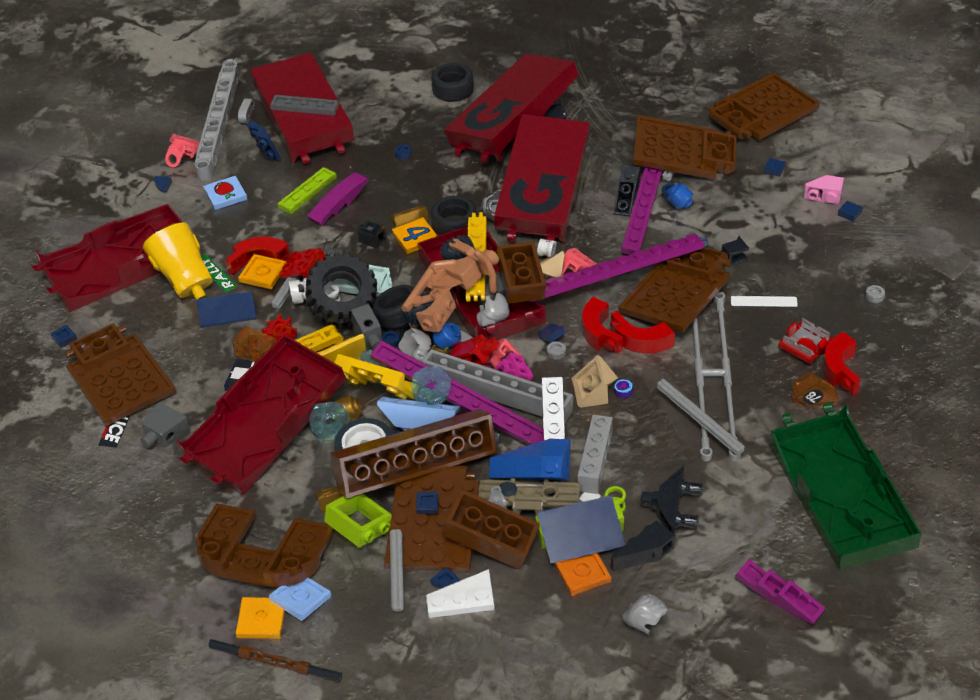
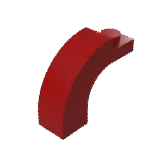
M274 237L246 239L233 246L234 253L225 261L228 273L234 276L248 264L254 254L286 261L290 256L289 244Z
M593 296L586 303L582 312L583 336L587 343L597 351L604 347L609 351L620 354L623 351V336L602 326V323L609 317V304Z
M618 311L611 313L610 327L613 332L623 336V348L636 353L651 354L674 347L675 332L665 322L649 328H639L631 325Z
M843 331L832 338L825 349L823 372L826 380L832 387L840 384L844 390H847L853 396L859 392L861 378L845 366L844 362L855 356L857 342Z

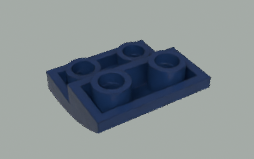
M250 121L247 127L250 135L256 141V146L264 150L267 158L280 161L281 157L268 133L263 127Z

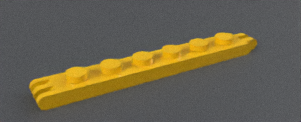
M475 212L472 213V217H468V237L472 240L475 250H480L481 252L486 250L487 217L483 216V212H479V217H476ZM481 273L479 280L470 289L466 290L467 302L471 301L472 296H474V301H478V296H481L482 301H486L485 274Z

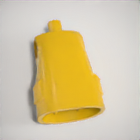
M185 222L173 224L150 236L143 245V249L148 255V260L155 270L161 272L166 277L179 298H186L194 295L196 300L207 298L203 289L212 283V277L202 261L200 244L195 234L192 233L189 224Z

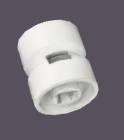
M304 278L303 282L299 280L288 281L293 305L303 303L306 300L307 278Z

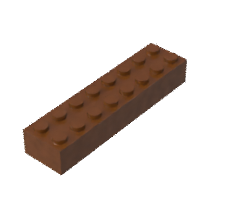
M478 409L331 452L337 491L344 497L349 498L497 453L492 416L490 413Z

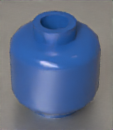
M675 183L667 191V199L676 209L683 207L686 209L693 202L691 200L693 197L692 191L683 183Z
M446 322L440 332H433L435 346L445 351L452 349L461 340L459 327L454 323Z

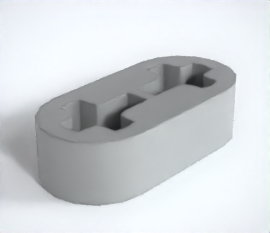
M244 98L238 112L240 123H249L255 108L254 99Z

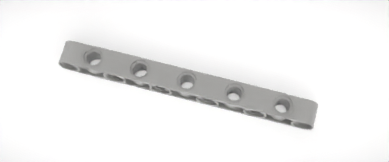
M235 59L225 60L218 76L195 160L197 178L200 181L210 180L217 165L238 86L239 70Z

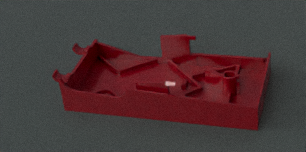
M311 52L250 69L252 83L277 134H280L292 164H294L297 156L301 157L303 164L309 163L310 158L307 153L331 146L336 147L338 154L345 152L342 143L354 140L353 126L340 102L335 115L271 110L270 105L275 95L338 101Z

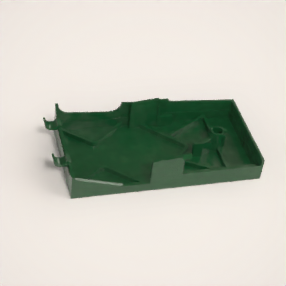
M832 402L823 404L826 416L795 424L791 419V413L783 414L782 422L785 427L771 430L769 446L838 569H845L919 548L922 533L873 449L869 450L850 418L848 404L837 413L832 407Z

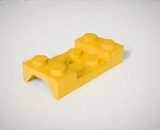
M341 354L337 355L334 362L342 367L348 383L358 386V383L366 385L367 381L372 383L380 381L382 385L387 387V391L394 393L395 397L406 400V398L414 400L420 386L404 380L405 374Z

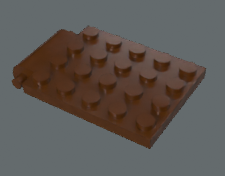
M773 72L716 102L714 106H709L708 111H710L709 117L730 131L733 135H736L739 139L750 138L752 135L754 138L761 140L817 110L820 103Z
M638 115L632 164L716 180V172L730 174L736 169L737 137L732 135L730 131L720 133L716 129Z
M704 247L658 262L618 306L619 313L655 324L665 322L671 329L684 332L730 279L729 272H725L723 269L726 266L730 267L732 261L728 259L727 253Z
M114 323L69 343L70 349L65 351L67 358L74 356L77 360L66 365L67 371L105 426L176 393L175 386L137 335L133 334L124 338L122 333L127 331L125 326L116 327Z
M454 465L396 483L384 568L391 569L390 531L400 529L402 533L403 569L442 571L444 568H448L451 572L470 573L472 548L441 535L461 489L474 495H479L480 480H475V472H468V466ZM417 492H438V514H417Z

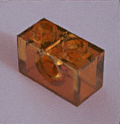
M246 326L232 340L234 353L254 362H257L277 342L276 338Z

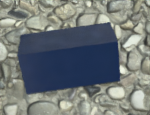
M253 291L197 299L201 328L257 319Z

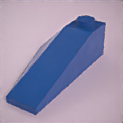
M547 439L491 457L489 478L568 481L571 439Z

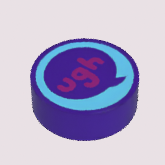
M627 379L617 380L614 383V394L621 398L631 396L633 394V383Z

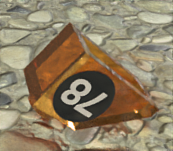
M810 371L792 384L794 398L799 403L802 402L809 407L820 406L832 402V404L839 402L835 387Z

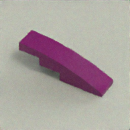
M354 172L335 186L307 215L308 218L323 226L331 214L336 216L344 205L349 206L369 180Z
M748 559L735 575L737 579L774 605L812 625L825 609L823 605L792 580L785 582L770 569L765 572L751 559Z

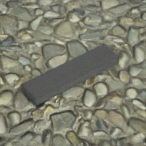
M275 95L270 107L271 110L335 115L339 107V101Z

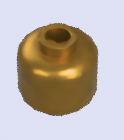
M349 395L335 400L334 408L331 409L335 420L338 419L340 423L346 424L360 417L362 407L358 398Z

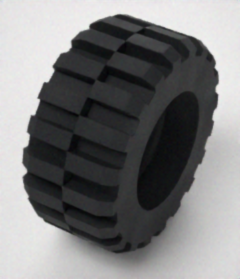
M334 253L333 257H330V255L325 256L324 261L318 260L315 263V267H311L309 270V276L306 279L305 296L310 312L313 315L317 314L319 321L323 322L325 320L326 325L337 324V327L343 328L344 324H347L348 327L353 326L352 309L369 304L372 309L377 294L375 273L372 269L369 270V265L366 262H361V258L357 256L352 258L351 254L345 253V256H340V253ZM345 279L352 282L358 288L359 293L350 301L338 302L329 298L323 288L332 280Z

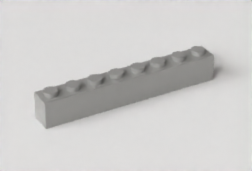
M432 349L422 361L427 366L434 368L492 401L543 417V392L541 384ZM563 392L565 424L573 412V394Z

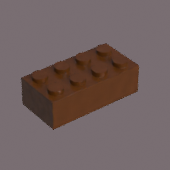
M461 489L441 535L520 570L540 523Z

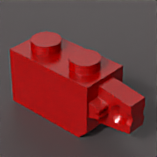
M482 334L456 344L450 355L483 365L488 361L490 355L496 351L499 341L495 337L486 339Z

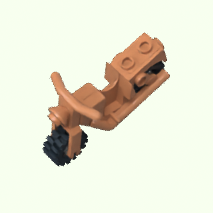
M457 235V238L451 237L452 240H446V243H443L440 248L443 260L432 262L411 294L402 304V311L410 327L417 329L421 324L424 331L440 332L453 310L456 309L455 301L449 290L456 285L466 290L470 289L479 280L481 273L489 275L490 292L495 294L497 292V275L493 265L499 262L497 254L492 250H484L483 252L475 250L470 237H466V235L462 237Z

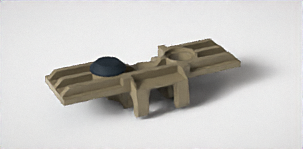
M511 478V481L480 480L479 497L489 501L491 488L493 486H500L507 506H513V512L519 515L521 510H534L537 516V512L543 511L544 507H563L579 503L580 483L549 482L548 479H544V482L516 481L515 478ZM555 493L554 496L549 497V494Z

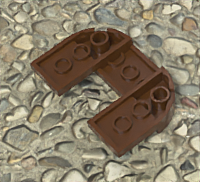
M216 503L197 534L196 545L199 562L214 576L279 588L280 586H289L304 581L318 570L320 558L334 533V528L328 524L294 518L276 550L240 544L256 518L255 510Z

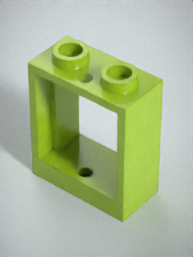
M362 493L349 498L343 496L327 504L324 522L360 548L389 531L392 514ZM359 511L370 519L371 522L361 526L348 516Z

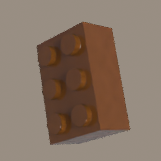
M525 242L497 246V256L499 257L497 265L507 303L545 299L546 282L535 243Z

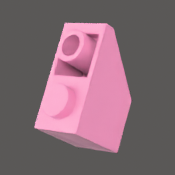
M825 175L806 183L804 199L839 204L844 178Z

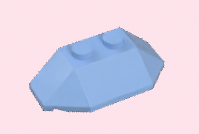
M382 397L377 401L378 407L395 427H401V430L404 431L453 417L460 409V406Z

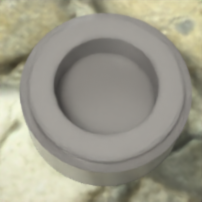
M872 285L866 289L865 297L868 301L879 303L884 300L885 290L882 287Z
M551 342L547 346L548 357L554 360L562 359L566 355V346L562 342Z

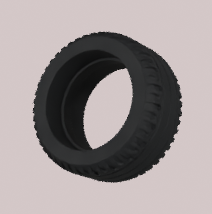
M447 63L437 67L431 75L433 94L437 98L449 102L467 98L474 89L471 69L460 63Z
M448 196L438 200L433 205L430 213L434 232L437 235H442L468 226V217H472V213L475 212L477 217L476 206L471 200L462 196ZM452 215L463 216L462 218L455 220L445 219L446 217Z
M409 285L394 286L382 292L375 299L372 309L382 328L398 330L409 326L401 307L415 287Z

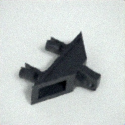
M683 465L660 485L659 491L642 492L641 506L657 510L658 519L673 534H675L678 526L697 529L699 515H682L679 511L681 495L683 496L685 493L702 496L703 483L685 481Z

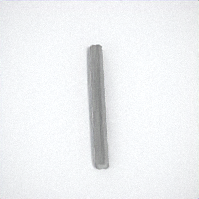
M665 379L658 381L657 388L732 452L736 455L744 452L745 446L668 381Z

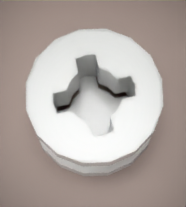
M540 239L537 248L538 256H547L549 258L555 255L556 241L547 242L545 239Z
M327 284L324 286L323 290L329 298L338 302L341 301L337 285Z

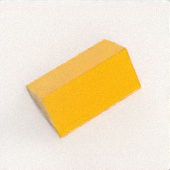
M362 333L318 352V354L332 362H335L338 354L359 360L367 356L364 335Z

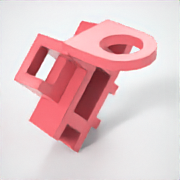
M173 134L169 140L172 144L169 146L165 161L169 167H177L184 154L193 158L194 153H197L199 141ZM172 154L177 158L175 164H172L169 160Z
M576 248L569 249L564 255L561 276H563L567 268L576 272L585 267L595 266L597 263Z
M502 339L499 341L496 351L490 355L488 361L483 366L488 368L493 366L495 368L506 353L512 351L514 354H521L511 342L509 343L506 339Z

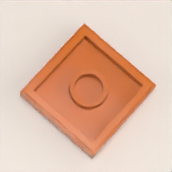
M598 553L554 563L571 596L611 582V576Z

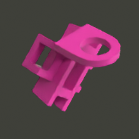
M511 352L494 368L498 371L502 369L504 373L529 381L533 378V374L529 366H526L522 355Z

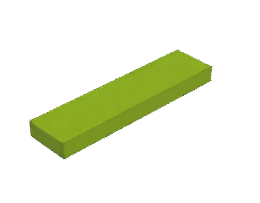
M323 167L278 203V208L292 214L337 178L336 173Z

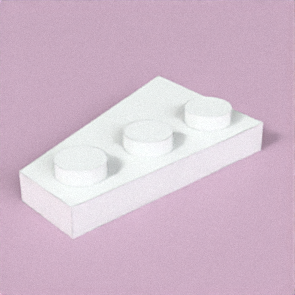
M489 569L426 595L429 618L494 610Z

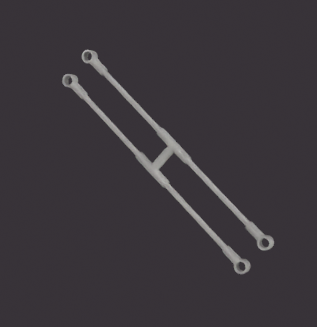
M718 292L714 296V303L719 313L723 354L722 369H703L702 359L700 358L696 317L693 321L696 385L699 392L700 409L705 412L704 377L723 376L727 394L730 434L737 439L731 395L730 361L727 355L723 316L725 294ZM701 425L702 449L700 450V459L707 462L712 459L713 451L709 445L707 430ZM729 449V459L732 461L740 460L741 454L736 455Z

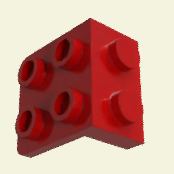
M321 248L294 251L290 254L287 263L282 267L279 276L286 278L302 275L304 278H307L311 267H315V263L318 260L324 261L326 255Z

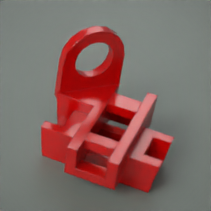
M281 314L277 316L274 322L267 321V329H261L265 342L275 344L284 334L293 340L297 336V328L291 327L292 317L284 320Z

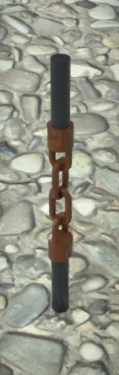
M213 639L208 644L209 648L235 654L247 660L262 661L285 669L296 670L297 673L312 674L338 682L342 679V673L313 666L309 662L301 660L298 662L286 657L262 653L251 647L236 646ZM253 653H257V657H253ZM263 657L272 658V660L264 659ZM278 659L287 661L285 665L277 663Z

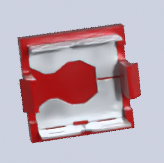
M802 318V322L798 325L795 321L785 329L787 330V335L783 336L778 347L811 364L825 351L832 338L830 337V332L821 327H815L813 323Z

